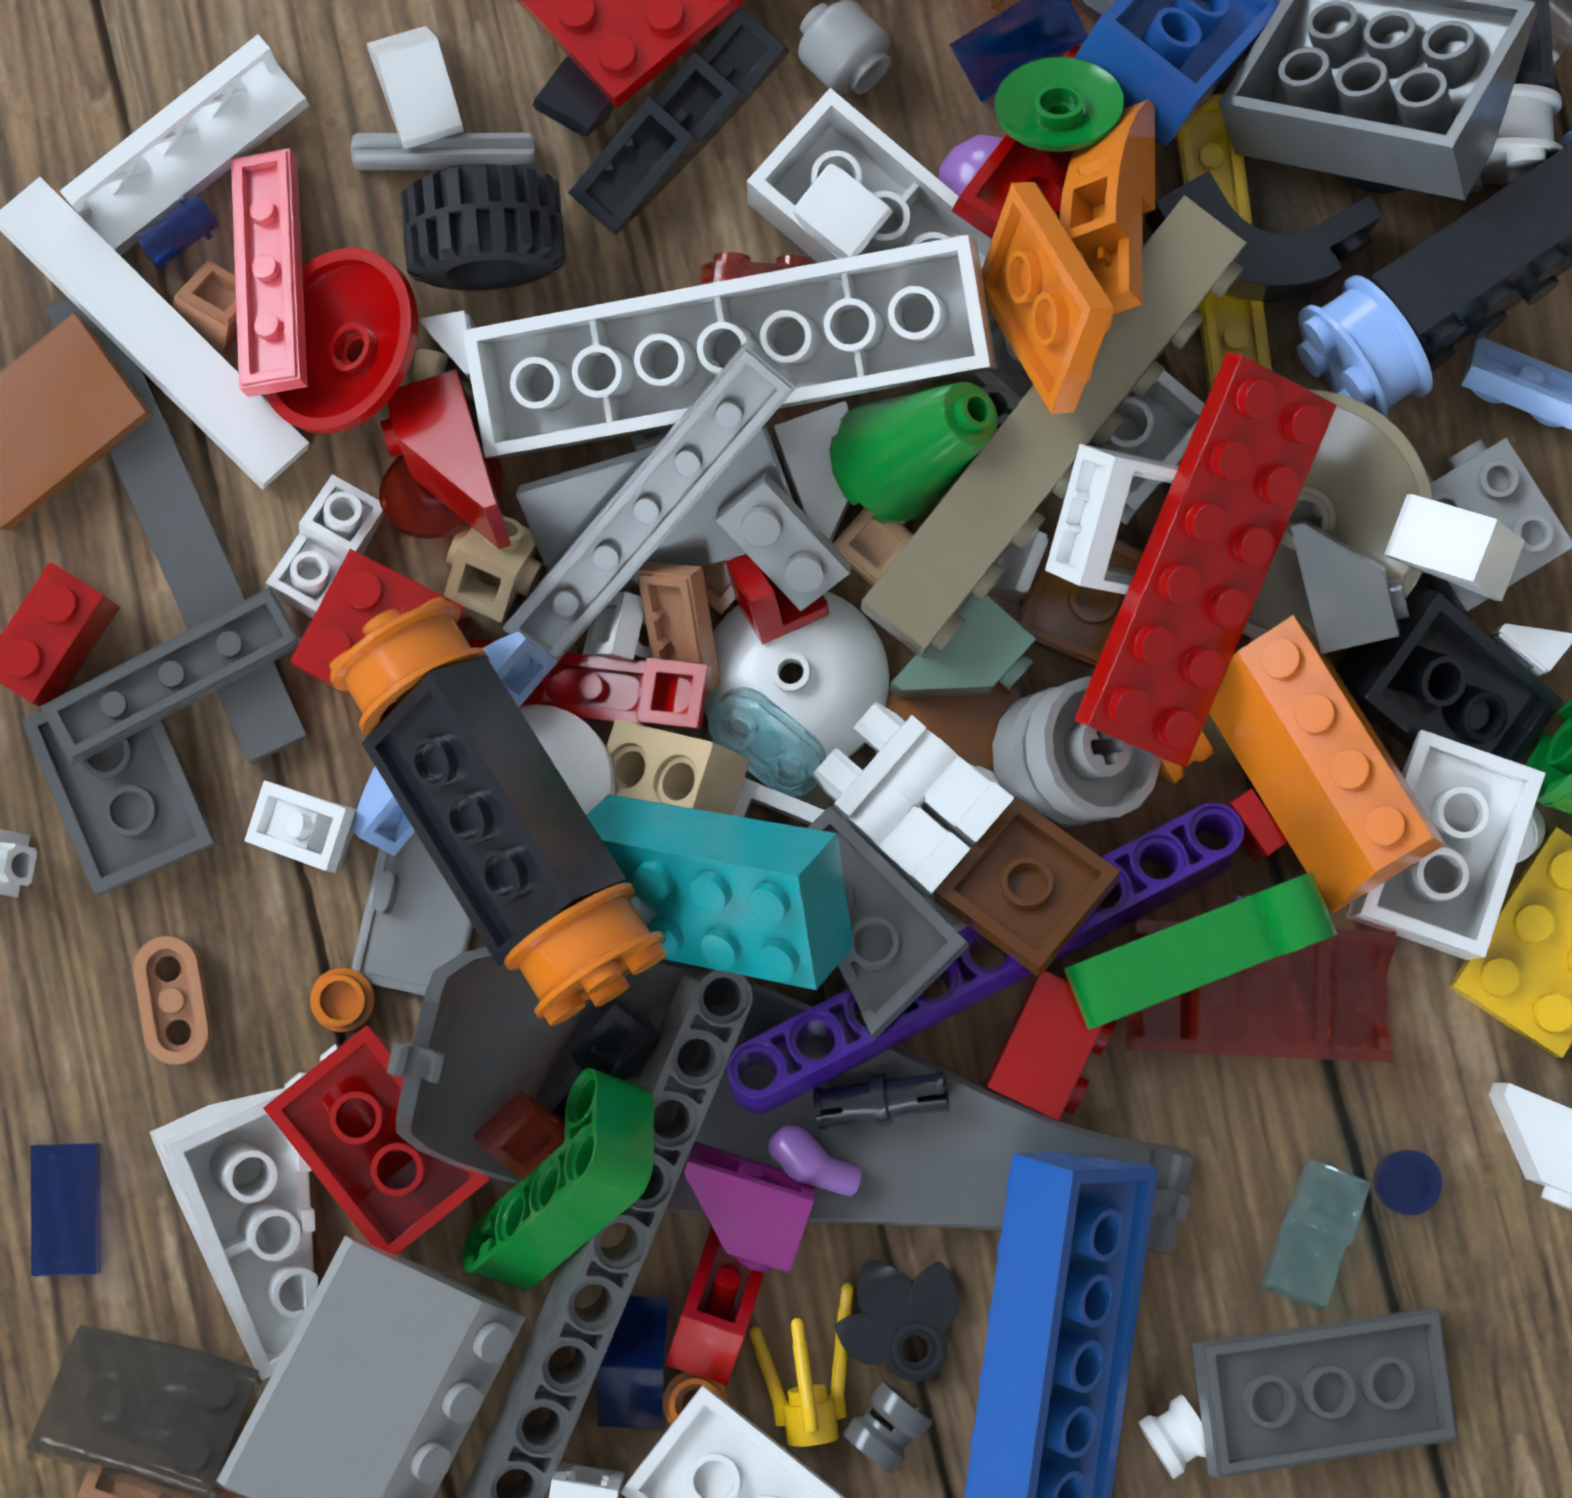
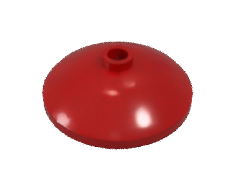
M361 248L333 250L316 257L302 267L308 387L264 394L270 406L282 419L308 432L317 434L338 433L356 427L368 420L396 392L408 371L414 355L418 335V310L411 285L402 271L391 261L375 252Z

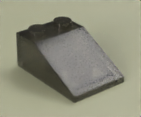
M79 1324L26 1448L30 1452L166 1498H221L224 1487L217 1482V1479L261 1396L263 1386L260 1371L197 1349Z

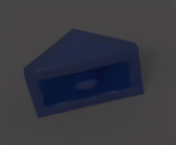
M629 1296L597 1372L598 1427L663 1429L669 1296Z

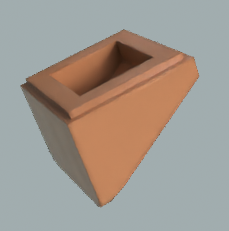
M207 260L174 296L173 308L221 355L228 349L237 335L235 274Z

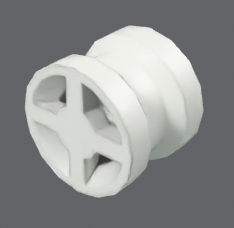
M1182 1394L1171 1400L1169 1410L1159 1417L1148 1415L1138 1421L1151 1447L1173 1479L1185 1472L1186 1463L1197 1456L1206 1458L1202 1422Z

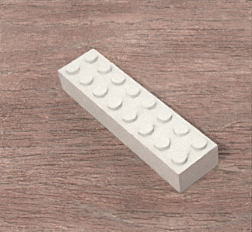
M831 88L747 180V203L817 263L846 257L808 236L795 217L793 209L830 163L843 169L887 204L893 211L859 255L970 235L977 241L982 270L992 241L984 233L951 212L959 197ZM988 309L998 369L952 378L958 383L969 382L980 388L995 384L1003 386L1012 393L1015 398V405L1017 406L1031 389L1033 383ZM1164 370L1142 399L1131 393L1120 406L1117 412L1126 419L1103 449L1179 465L1205 404ZM1093 442L1090 444V446L1098 447ZM1133 476L1121 521L1127 525L1164 482Z
M970 235L462 330L485 458H509L672 428L747 339L798 381L797 388L778 409L998 369L977 241Z

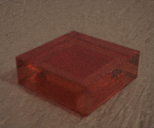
M521 1089L474 1134V1137L483 1151L524 1180L564 1141L565 1123Z

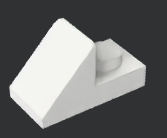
M264 780L244 841L324 871L337 873L342 870L354 833L352 827L357 809L323 800Z

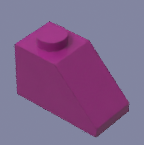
M695 1141L685 1163L684 1175L726 1253L737 1256V1260L742 1265L756 1271L772 1272L775 1268L790 1273L814 1203L815 1187L794 1181L784 1169Z

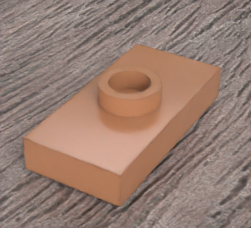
M648 561L637 570L651 657L654 659L699 663L711 666L707 693H710L720 685V674L703 568L700 566Z

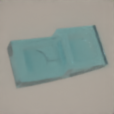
M1309 1159L1306 1162L1282 1221L1260 1288L1319 1311L1327 1308L1345 1247L1353 1242L1371 1182Z

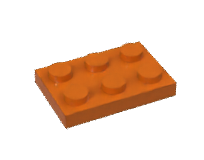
M1011 183L981 270L987 307L1051 414L1074 413L1085 384L1091 378L1093 363L1104 335L1111 327L1115 308L1036 183Z

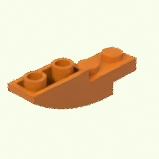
M1149 99L1124 108L1119 124L1103 140L1089 147L1073 151L1063 186L1059 221L1078 251L1083 255L1085 262L1102 289L1109 296L1115 308L1113 314L1143 304L1142 214L1155 210V106Z

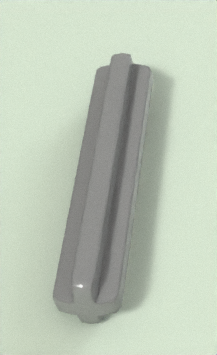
M356 133L351 141V160L354 167L358 170H446L481 164H505L533 169L536 162V142L534 136L530 133H458L404 149L398 133Z

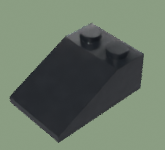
M1415 586L1406 598L1410 617L1398 620L1400 635L1351 647L1336 668V671L1365 717L1409 749H1412L1418 732L1424 730L1520 763L1563 702L1557 694L1441 593Z

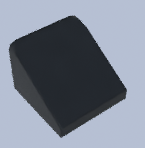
M569 56L563 60L536 96L532 105L535 107V110L583 137L588 136L606 122L614 108V105Z

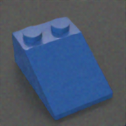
M1117 0L1098 19L1074 58L1091 62L1108 71L1117 80L1122 89L1124 108L1149 99L1155 106V139L1166 147L1193 118L1259 38L1279 2L1277 0Z

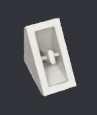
M426 26L366 43L404 149L464 132L438 39Z
M1407 494L1384 555L1495 601L1502 602L1525 540L1497 519L1417 495Z

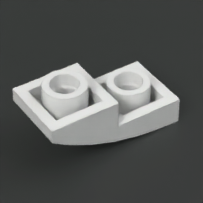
M332 474L299 522V534L266 581V589L272 587L278 600L313 619L349 549L363 555L387 510V505Z

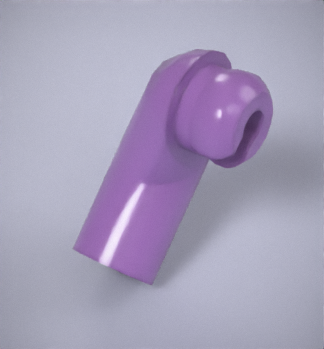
M786 1125L771 1136L768 1149L770 1156L776 1163L782 1166L784 1171L794 1181L848 1197L853 1196L857 1192L861 1181V1168L858 1165L830 1157L808 1130L797 1125Z

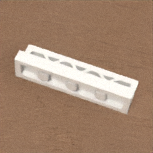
M258 34L71 181L60 192L79 216L121 256L231 169V159L247 156L309 107L308 101L280 68L271 49Z

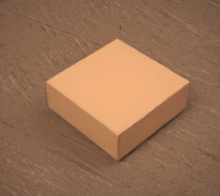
M864 508L833 545L850 562V567L874 586L914 534L902 524H881L871 519L876 514Z

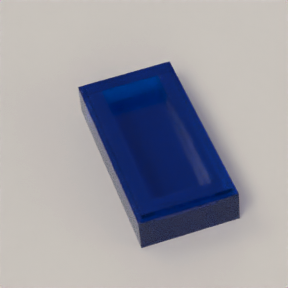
M1021 0L953 41L949 46L975 94L983 102L995 95L1002 81L1017 68L1039 59L1058 57L1085 41L1088 33L1070 0Z
M100 1143L31 1145V1276L101 1273Z

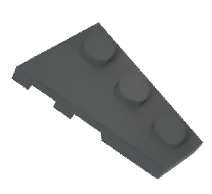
M829 806L807 828L837 833L854 944L853 948L838 964V967L846 983L849 985L871 1035L876 1039L970 946L886 860Z

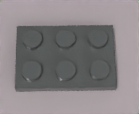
M42 711L21 719L94 895H105L218 845L165 719L74 766L69 762Z

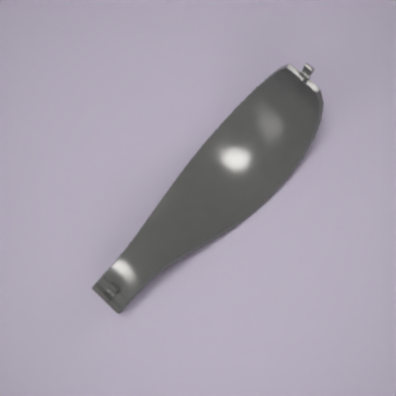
M487 947L462 952L434 970L423 999L411 1042L408 1044L393 1043L386 1072L393 1076L403 1077L396 1117V1133L416 1150L445 1163L514 1184L519 1183L564 1143L565 1136L534 1116L531 1107L560 1054L577 1029L595 1008L592 1000L588 999L585 1001V1007L569 1019L551 1027L546 1019H539L534 1013V1009L540 1001L521 970L510 971L505 964L498 967ZM662 959L639 974L633 975L630 973L625 976L630 985L629 988L617 996L616 999L654 1025L657 1032H659L680 979L690 964ZM727 978L714 979L707 985L703 995L705 1006H715L724 1000L729 988ZM749 982L753 995L751 1009L733 1051L750 1039L813 1006L762 985ZM822 1035L808 1036L798 1046V1050L810 1059L824 1058L834 1048L830 1040ZM692 1039L683 1044L678 1052V1066H690L699 1060L703 1051L702 1039ZM898 1046L888 1049L818 1087L829 1088L870 1082L871 1075L883 1073L886 1074L887 1079L932 1074L936 1073V1071L944 1070L947 1079V1085H944V1090L948 1089L950 1099L949 1113L937 1112L893 1118V1123L889 1126L878 1127L876 1121L832 1126L820 1130L816 1121V1115H820V1110L814 1111V1089L772 1111L762 1114L749 1113L740 1108L732 1099L728 1083L727 1063L695 1139L696 1142L783 1169L770 1156L768 1150L771 1136L781 1127L797 1125L808 1130L830 1157L858 1165L861 1168L862 1175L858 1190L853 1196L848 1197L815 1187L814 1203L807 1221L813 1223L1002 1230L1007 1197V1180L1010 1174L1013 1153L1062 1152L1158 1167L1147 1251L1165 1254L1174 1250L1180 1221L1186 1222L1191 1196L1186 1194L1194 1158L1189 1150L1097 1133L1056 1121L1031 1108L991 1092ZM650 1051L626 1076L625 1081L637 1084ZM754 1065L743 1071L739 1080L750 1089L761 1090L773 1083L776 1074L764 1065ZM664 1101L654 1110V1127L666 1126L673 1121L677 1115V1101ZM683 1168L666 1211L706 1216L684 1175Z

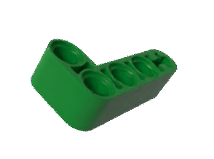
M1309 872L1066 967L1064 971L1087 1029L1090 1030L1272 958L1310 946L1338 933L1313 872Z
M587 1068L582 1071L575 1079L566 1101L564 1143L473 1223L466 1236L461 1258L464 1271L526 1291L536 1285L637 1201L644 1193L650 1181L654 1163V1099L650 1089L594 1069Z

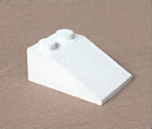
M1420 730L1401 774L1446 844L1351 902L1346 918L1465 960L1486 957L1545 772Z

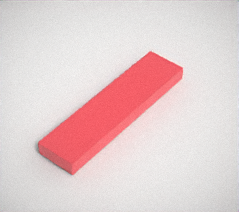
M290 148L231 159L239 389L247 397L305 388L308 387L298 158Z

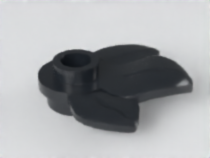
M873 1260L864 1263L857 1283V1301L861 1313L849 1315L834 1325L841 1345L851 1357L862 1364H886L894 1375L905 1381L921 1382L932 1378L941 1370L945 1363L947 1341L944 1333L958 1313V1295L955 1282L949 1270L942 1262L937 1261L925 1268L910 1282L907 1276L887 1264ZM911 1336H919L925 1344L923 1356L916 1361L906 1359L902 1351L904 1341Z

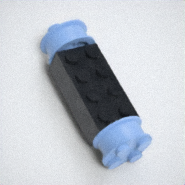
M1572 131L1563 135L1559 140V144L1564 147L1562 150L1375 273L1371 281L1362 276H1351L1344 281L1340 296L1322 308L1315 305H1308L1299 312L1298 323L1304 342L1297 346V353L1306 369L1314 377L1322 376L1333 393L1357 399L1373 407L1388 418V408L1406 396L1411 395L1421 398L1432 390V371L1442 366L1455 354L1456 349L1454 346L1471 334L1476 339L1487 336L1506 320L1508 315L1505 311L1523 299L1528 305H1532L1550 293L1559 283L1556 277L1572 267Z

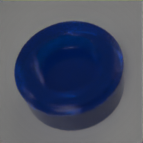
M1397 1150L1389 1153L1379 1162L1374 1172L1373 1185L1378 1199L1386 1208L1399 1214L1418 1215L1432 1208L1439 1199L1442 1191V1176L1436 1163L1426 1154L1414 1150Z

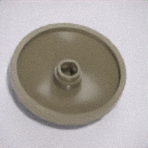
M1309 390L1337 406L1242 634L1250 638L1257 639L1294 615L1310 628L1317 639L1291 531V525L1295 522L1308 520L1384 566L1389 582L1401 579L1406 598L1415 587L1423 572L1387 557L1384 553L1407 494L1434 500L1427 471L1419 454L1403 432L1386 416L1357 399L1323 390Z

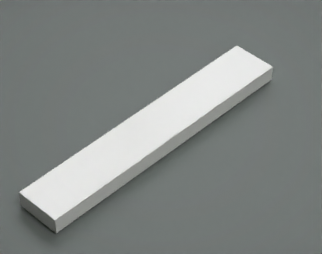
M41 177L37 178L0 210V231L262 490L308 450L309 442L290 423L282 419L261 395L247 397L239 389V373Z

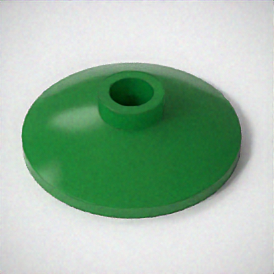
M1068 57L1039 59L1017 68L1002 81L995 97L997 120L1010 137L1028 147L1053 152L1078 150L1103 140L1119 124L1124 109L1122 89L1117 80L1108 71L1091 62Z

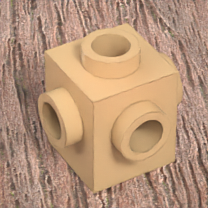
M505 516L503 518L511 546L498 549L474 528L470 530L460 528L446 558V563L451 564L452 567L443 595L468 609L501 623L518 596L521 594L528 597L534 590L544 565L543 562L535 559L538 548L531 530L521 526L516 520Z

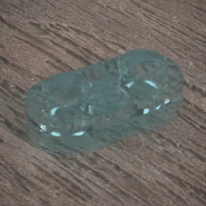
M738 687L727 691L721 696L709 716V731L714 742L749 758L750 762L747 770L771 789L791 797L805 795L814 789L818 782L812 775L826 759V753L821 742L758 690ZM737 719L743 721L748 726L749 733L742 734L735 731L731 726L730 720ZM787 760L793 762L798 767L799 773L789 774L785 772L780 765V761Z

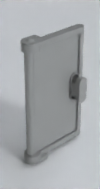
M414 832L395 856L379 848L351 969L364 974L373 985L425 996L433 971L462 952L468 951L474 926L416 832ZM389 906H391L388 912L383 913L384 911L388 910Z

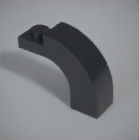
M1207 171L1156 200L1155 210L1150 211L1145 220L1152 232L1155 233L1185 195L1247 242L1235 261L1244 270L1225 295L1249 301L1275 302L1300 298L1329 286L1342 270L1338 261L1341 262L1350 258L1372 242L1368 234L1381 220L1383 215L1369 195L1308 230L1293 234L1271 233L1258 229L1242 219L1233 210L1210 171Z

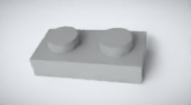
M767 472L763 473L717 510L715 521L800 611L850 574V562Z

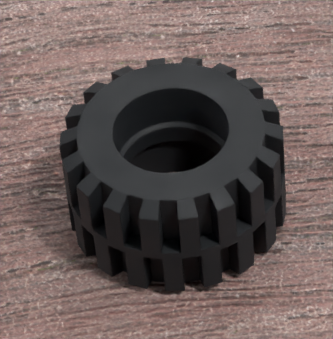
M505 164L461 166L423 177L409 184L407 189L401 192L407 273L414 280L450 290L502 289L542 279L563 267V263L566 262L560 187L558 181L547 173L527 167Z

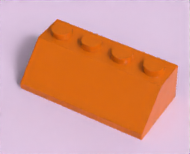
M1292 615L1234 654L1209 714L1307 873L1313 872L1322 897L1332 913L1337 912L1446 844L1326 653L1321 654L1318 641L1307 625Z

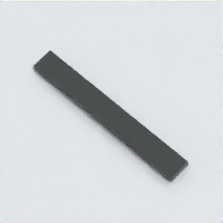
M70 299L45 309L53 329L73 313L82 316L153 413L150 419L118 443L109 453L188 629L246 600L247 597L146 374ZM276 661L217 691L249 763H256L310 738Z

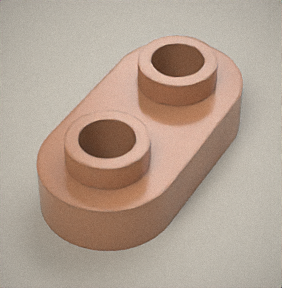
M170 936L154 938L141 947L133 965L144 1041L149 1052L159 1061L171 1065L189 1064L198 1060L206 1053L213 1037V1026L202 960L195 947L183 939ZM174 957L181 965V972L175 980L168 982L161 975V965L166 959ZM180 1020L186 1021L191 1028L190 1039L183 1045L176 1044L171 1037L172 1026Z

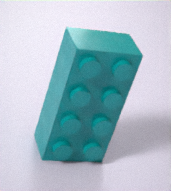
M608 794L586 815L625 876L626 880L622 883H631L633 885L635 895L630 901L649 932L661 931L665 936L666 941L663 947L668 953L663 958L665 960L817 990L854 946L837 833Z

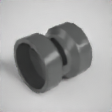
M882 1380L870 1396V1408L863 1416H855L843 1430L842 1434L869 1459L893 1475L905 1460V1447L912 1439L922 1438L933 1421L908 1398ZM887 1420V1421H888L889 1423H891L895 1428L892 1429L890 1426H888V1425L885 1423V1421Z

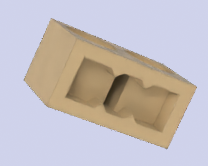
M616 719L606 747L614 768L615 795L733 815L750 762L749 758L714 742Z

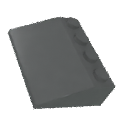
M1281 0L1219 101L1235 154L1465 200L1493 152L1538 12L1536 2L1525 0Z

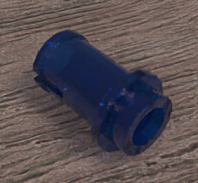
M198 194L189 200H186L184 196L180 197L178 201L181 205L142 234L139 233L135 236L144 251L160 270L165 267L167 262L203 236L207 240L212 239L213 235L210 231L220 225Z

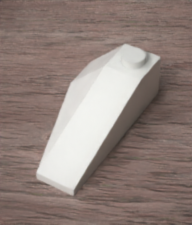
M286 1088L211 1104L149 1132L172 1190L256 1373L261 1380L272 1376L318 1288V1275L314 1272L312 1231H315V1210L311 1208L309 1171L312 1170L263 1109V1107L285 1091Z

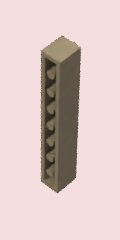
M1184 195L1142 248L1143 304L1113 314L1111 327L1104 335L1093 363L1091 378L1085 384L1075 412L1051 414L1033 385L999 427L993 438L980 451L863 598L860 610L921 658L932 644L940 651H943L966 621L957 614L972 593L980 600H983L1006 571L1005 568L997 563L1012 543L1022 550L1046 520L1037 511L1052 492L1060 499L1065 497L1079 444L1090 446L1093 442L1099 448H1103L1126 419L1117 412L1120 406L1131 393H1134L1140 399L1146 395L1165 370V367L1157 362L1158 358L1171 342L1182 349L1205 319L1196 312L1210 293L1221 299L1240 276L1244 268L1235 261L1247 242Z

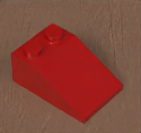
M366 1025L263 1107V1109L371 1246L398 1255L489 1182L492 1177L450 1165L420 1152L396 1133V1117L403 1077L393 1076L386 1072L391 1050L369 1025Z

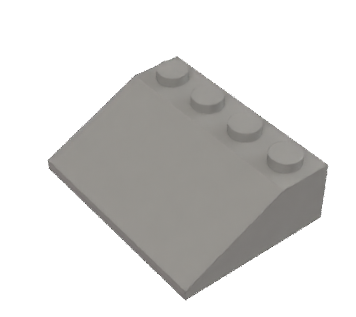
M345 1236L224 1465L217 1482L223 1487L248 1498H433L526 1317L479 1286Z

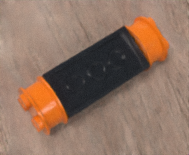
M437 597L402 615L399 614L397 609L387 610L372 618L363 627L362 631L366 637L351 649L337 656L329 665L331 669L330 681L337 690L349 691L363 714L359 721V728L367 737L361 743L488 951L493 955V959L498 967L505 964L508 970H521L540 1001L534 1009L536 1016L539 1019H546L552 1027L578 1013L585 1007L584 1002L588 999L592 1000L595 1007L611 1001L629 988L630 985L625 976L630 973L636 975L649 969L668 954L663 947L666 941L665 936L661 931L650 933L630 901L635 895L633 885L631 883H622L626 880L625 876L489 662L487 653L481 648H471L457 626L460 610L456 604L446 601L444 597Z

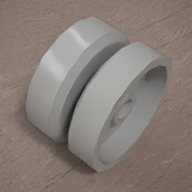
M1091 677L1070 681L1059 687L1053 686L1036 691L1014 701L999 720L992 744L994 773L999 786L1013 797L1016 796L1061 829L1082 826L1091 821L1118 818L1139 808L1154 789L1161 764V758L1074 721Z

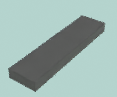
M269 587L40 706L69 762L74 766L296 650L301 640L272 587Z

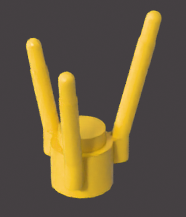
M844 1283L841 1287L837 1322L852 1315L854 1287L851 1283ZM800 1318L792 1320V1345L798 1386L787 1390V1400L762 1331L757 1326L752 1327L749 1330V1336L773 1403L775 1425L785 1426L787 1444L795 1447L826 1444L839 1438L837 1420L847 1417L844 1392L848 1353L841 1345L837 1334L835 1336L830 1395H827L826 1385L813 1384L804 1322Z

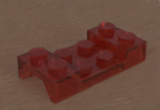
M1132 921L1130 923V942L1181 922ZM1336 929L1338 934L1272 958L1127 1015L1126 1050L1393 1062V1047L1387 1027L1388 970L1396 946V932Z

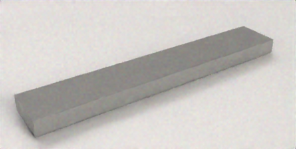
M747 339L510 616L502 629L509 635L519 631L550 652L557 660H560L797 388L798 381Z

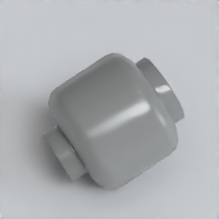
M841 0L830 6L826 3H821L806 15L800 25V31L803 33L799 44L798 56L802 64L828 89L831 88L837 94H847L852 91L859 95L865 93L882 78L890 66L891 58L888 55L890 38L887 31L855 1Z

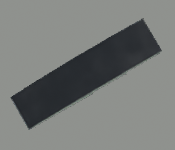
M739 7L700 55L694 51L655 99L647 97L570 189L568 194L610 232L617 235L710 142L790 51L744 9Z

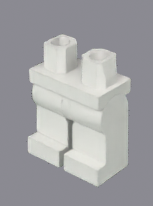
M875 702L852 729L854 733L878 753L864 770H861L839 749L835 748L814 771L812 776L825 793L835 801L832 808L865 841L927 897L947 877L970 850L969 847L979 840L1012 802L1014 797L996 782L992 783L940 738L927 730V727L913 715L905 722L896 713ZM923 806L928 812H930L936 819H938L944 826H946L950 830V832L946 831L941 825H939L933 818H931L925 811H923L921 807Z

